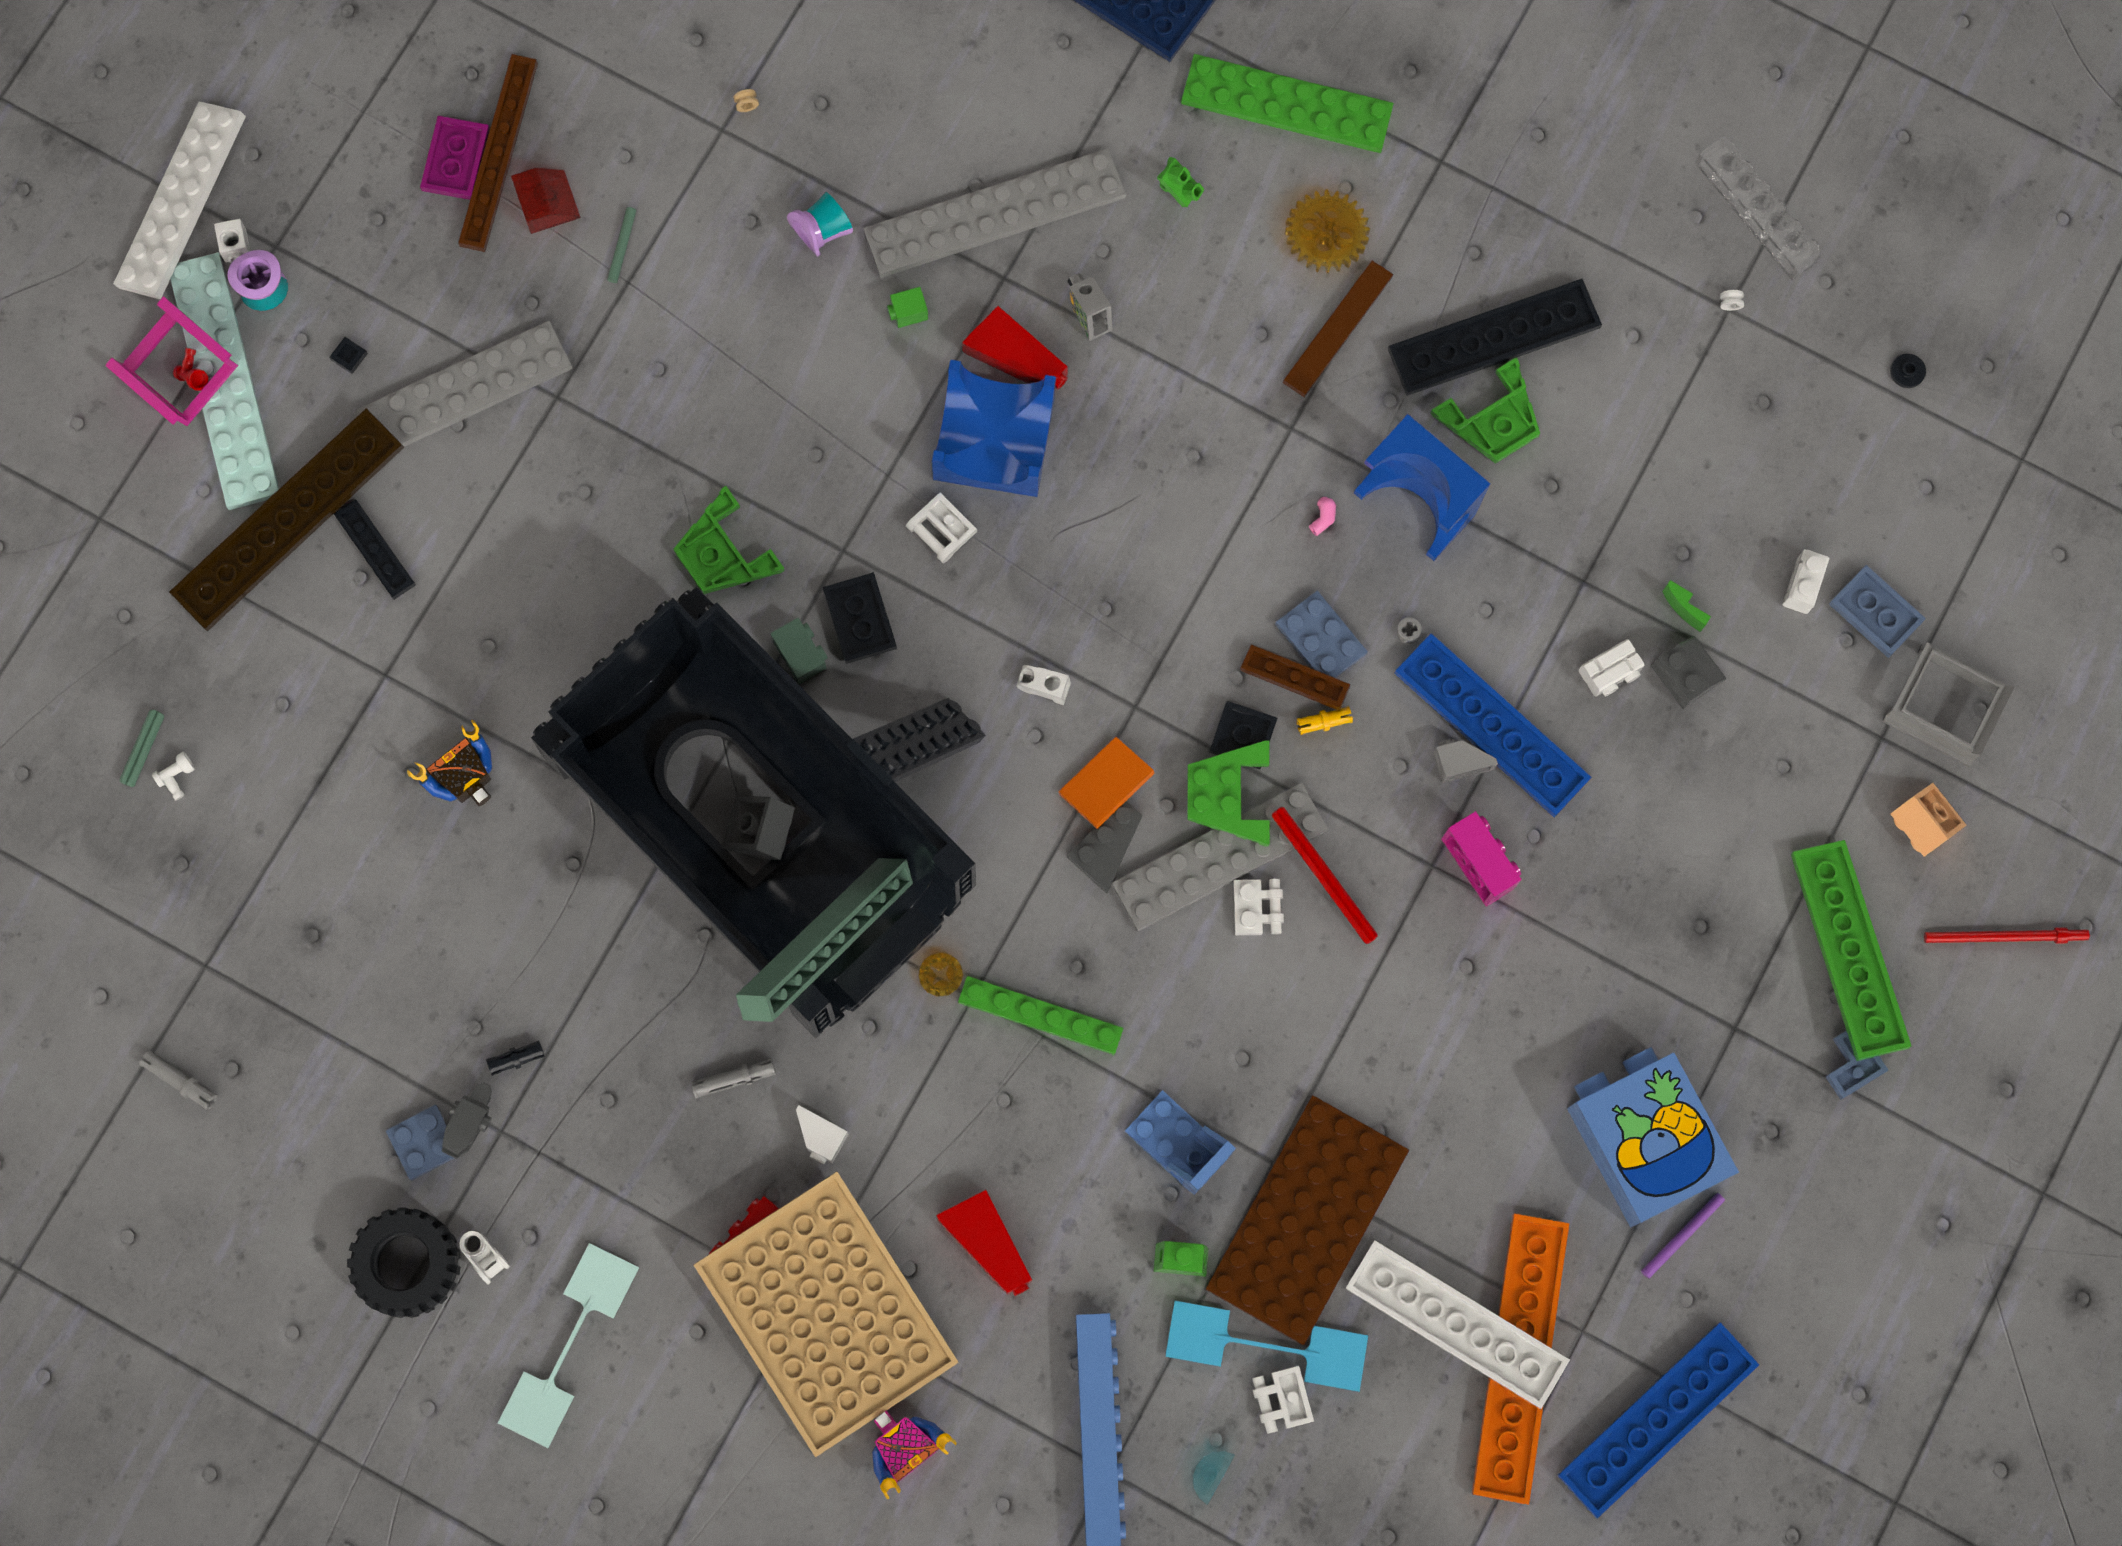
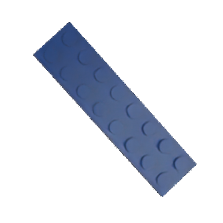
M1432 633L1395 670L1394 674L1476 748L1496 758L1497 767L1554 818L1592 778Z
M1721 1322L1716 1324L1559 1472L1557 1476L1595 1518H1599L1759 1366L1758 1362Z

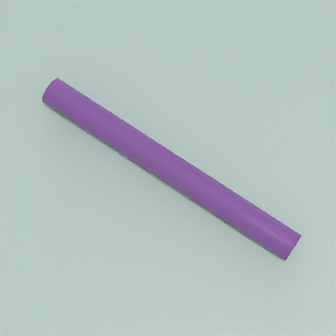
M1716 1193L1641 1270L1642 1274L1650 1279L1719 1208L1725 1199L1719 1193Z

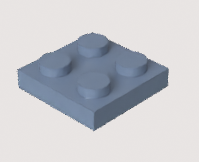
M436 1104L386 1130L411 1181L455 1159L442 1152L444 1132L447 1124Z

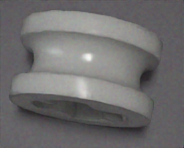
M1405 618L1400 621L1397 628L1399 640L1405 644H1413L1418 641L1422 630L1421 624L1414 618ZM1406 625H1411V629H1416L1412 636H1406L1407 632H1402V630H1405Z

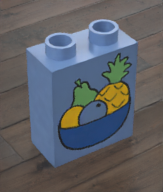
M1652 1047L1623 1061L1622 1063L1629 1075L1610 1085L1604 1072H1601L1574 1086L1580 1100L1567 1108L1630 1227L1642 1223L1739 1173L1675 1053L1658 1060Z

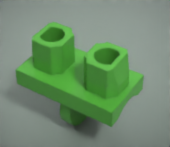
M1169 157L1166 168L1157 177L1160 181V187L1163 191L1169 192L1182 207H1188L1192 200H1199L1204 192V188L1200 183H1196L1190 176L1189 170L1183 167L1176 158Z

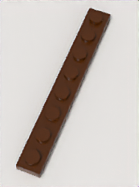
M511 54L458 244L460 247L481 252L486 251L536 73L537 59Z

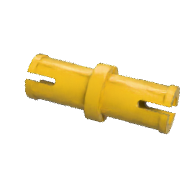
M1346 706L1341 708L1340 711L1326 712V710H1321L1316 715L1296 718L1297 725L1308 724L1307 726L1298 727L1299 734L1303 735L1321 729L1325 732L1329 731L1330 727L1353 723L1352 716L1348 715L1352 714L1350 707Z

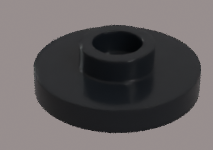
M1902 354L1891 364L1890 374L1897 385L1903 388H1914L1924 380L1926 367L1918 356Z

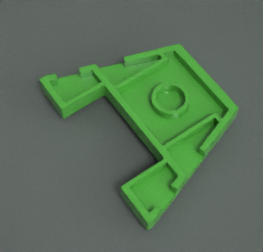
M1517 358L1501 366L1495 372L1509 394L1471 418H1465L1452 398L1431 410V415L1495 464L1540 435Z
M727 486L721 489L718 497L713 503L709 504L705 509V513L696 524L692 525L673 549L703 594L780 574L785 571L783 565L771 549L747 564L718 522L740 508L739 503Z
M1262 741L1188 764L1187 820L1218 831L1222 830L1234 834L1236 837L1257 842L1262 846H1269L1270 820L1241 819V766L1269 767V741Z

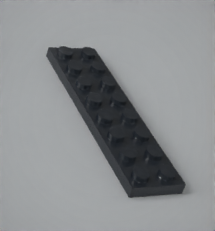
M1582 278L1389 345L1388 352L1406 396L1600 329L1602 323Z
M947 698L855 737L847 747L885 786H888L980 743L986 735L981 731L976 721L969 719L962 712V708L957 702Z

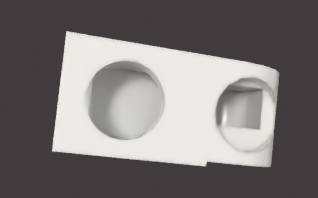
M1023 665L1016 687L1026 693L1042 696L1053 700L1055 703L1064 705L1071 681L1069 675L1040 667Z

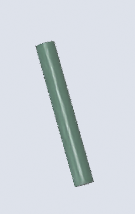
M627 207L607 278L611 283H617L637 211L632 207Z

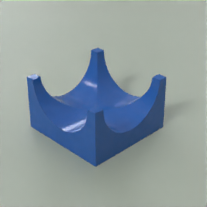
M950 360L942 426L937 448L934 450L932 458L933 480L1038 497L1055 400L1056 377L1045 375L1043 380L1031 384L1002 383L977 376L964 368L961 361Z
M1407 414L1365 460L1364 464L1371 469V472L1355 489L1354 494L1362 500L1375 490L1385 487H1399L1419 495L1429 505L1435 518V539L1426 553L1430 559L1435 561L1475 517L1490 483Z

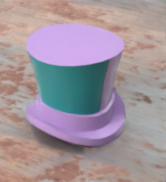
M825 192L807 211L794 210L787 215L790 226L817 257L821 255L819 248L823 247L825 243L853 233V227L849 218L828 192Z
M254 250L237 257L228 269L230 285L240 295L243 303L253 310L266 311L273 309L282 303L287 295V279L281 272L277 258L268 251Z

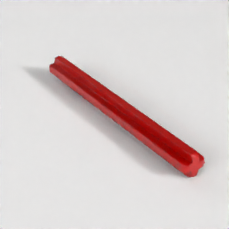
M1283 806L1275 810L1271 814L1272 818L1364 943L1369 944L1374 941L1378 934Z

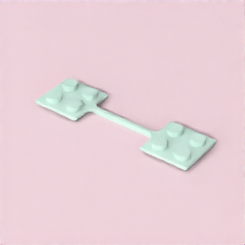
M590 1243L588 1244L563 1293L583 1305V1312L550 1377L546 1380H541L523 1372L498 1424L549 1448L575 1397L557 1388L554 1379L586 1315L590 1311L596 1310L614 1319L639 1267Z

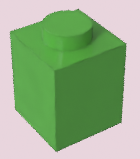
M921 287L890 295L891 304L887 305L891 321L896 320L898 328L928 320V309Z

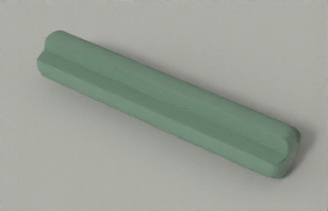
M152 709L148 712L119 779L122 784L129 787L135 786L163 722L164 715L161 712Z

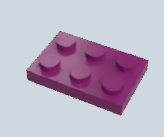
M437 116L420 185L421 191L470 200L490 132L489 125Z

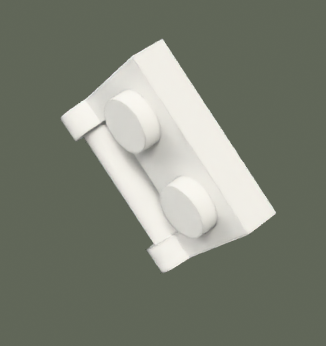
M941 493L936 495L906 524V527L911 532H915L938 555L937 558L942 563L947 562L962 545L977 533V529ZM927 519L951 543L944 547L922 525V522Z

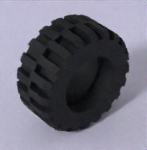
M400 1207L393 1211L388 1209L382 1211L379 1217L373 1216L367 1221L368 1225L364 1229L360 1227L355 1235L358 1238L355 1243L351 1242L349 1251H352L351 1259H347V1267L351 1271L348 1277L350 1283L356 1288L354 1292L370 1308L393 1317L413 1318L418 1317L421 1313H429L435 1310L434 1307L437 1304H442L447 1299L446 1295L448 1292L454 1290L457 1284L454 1282L456 1275H460L461 1267L458 1266V1259H461L460 1250L456 1247L457 1241L454 1235L436 1217L415 1208ZM410 1236L419 1239L427 1247L430 1255L429 1269L424 1279L415 1287L404 1290L395 1289L385 1283L380 1275V1256L391 1241L398 1237Z

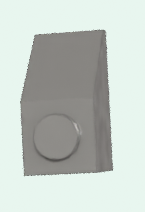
M1454 739L1444 740L1438 743L1439 746L1433 752L1442 783L1494 770L1498 764L1496 758L1463 740L1457 742Z

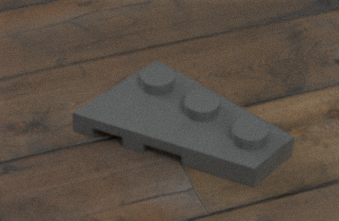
M1126 801L1098 829L1094 827L1067 855V858L1105 893H1108L1142 819V814Z

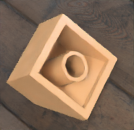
M1934 783L1924 788L1890 813L1894 818L1895 825L1905 832L1910 839L1912 847L1924 857L1967 826Z

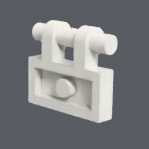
M1261 879L1234 880L1235 935H1262L1263 924H1270L1271 934H1281L1284 914L1281 913L1280 899H1283V890L1280 889V879H1269V890H1261ZM1262 900H1270V914H1262Z
M1299 1366L1271 1373L1274 1384L1270 1386L1265 1385L1263 1376L1252 1378L1255 1390H1253L1254 1398H1258L1262 1413L1259 1416L1261 1424H1265L1267 1434L1278 1431L1275 1420L1283 1418L1286 1429L1314 1422ZM1270 1394H1277L1280 1410L1272 1411L1268 1396Z

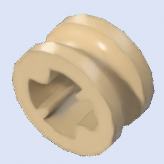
M742 90L733 96L734 102L737 103L736 109L739 112L754 110L759 105L755 90Z

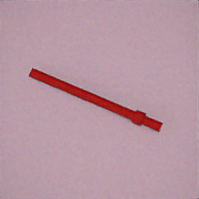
M2055 927L2054 930L1924 933L1925 943L2054 941L2055 944H2066L2068 941H2084L2090 938L2089 930H2068L2067 927Z

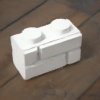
M1806 549L1801 552L1797 557L1787 593L1782 603L1784 607L1805 614L1809 613L1815 605L1829 557Z
M1626 639L1584 663L1580 667L1579 673L1595 697L1602 693L1606 697L1618 689L1617 684L1625 680L1628 684L1640 677L1639 671L1645 665L1629 639Z

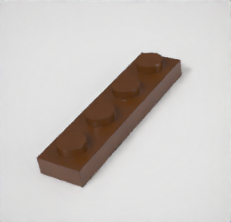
M1252 644L1241 665V671L1338 711H1340L1350 689L1349 683Z

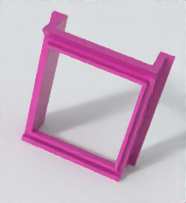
M163 296L157 305L165 311V314L123 363L111 358L105 366L171 424L174 425L178 421L188 426L238 365L230 359L232 355ZM176 322L224 362L222 367L183 413L135 373Z

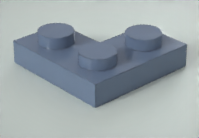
M1847 1030L1833 1039L1848 1062L1825 1076L1840 1100L1889 1071L1880 1056L1856 1061Z

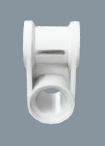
M468 1231L461 1237L459 1242L461 1251L488 1285L492 1282L491 1279L502 1269L510 1267L503 1255L493 1247L482 1233ZM477 1236L481 1241V1246L477 1251L470 1252L467 1248V1242L471 1237Z

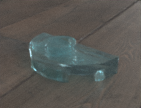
M1226 1451L1212 1452L1203 1457L1196 1465L1193 1474V1487L1198 1498L1206 1505L1209 1504L1235 1456L1234 1454Z

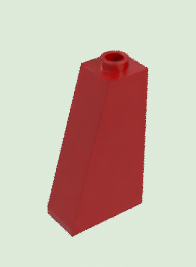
M999 306L962 341V351L966 355L1028 384L1043 380L1045 375L1055 376V388L1058 390L1068 379L1066 377L1068 366Z
M987 1190L936 1215L938 1222L1007 1295L1013 1292L1014 1296H1017L1030 1289L1028 1284L1032 1282V1278Z

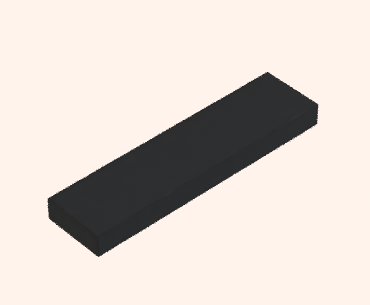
M356 499L334 513L393 600L416 586Z

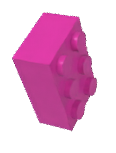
M1475 811L1448 828L1441 840L1487 907L1514 890L1522 879L1520 878L1521 871L1514 861L1510 862L1504 854L1506 849L1498 838L1494 839L1490 833L1491 827L1484 816L1479 817Z

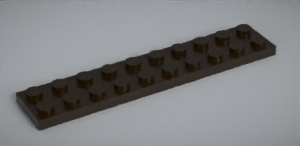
M366 408L172 588L169 593L206 631H209L391 461L404 446Z

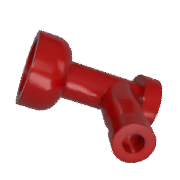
M186 347V354L182 365H177L174 368L173 376L179 381L186 380L187 385L191 389L200 391L208 383V375L201 369H192L196 350Z

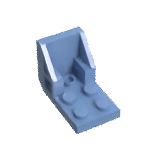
M1163 1090L1125 1130V1133L1194 1195L1236 1149L1229 1141L1208 1127H1202Z

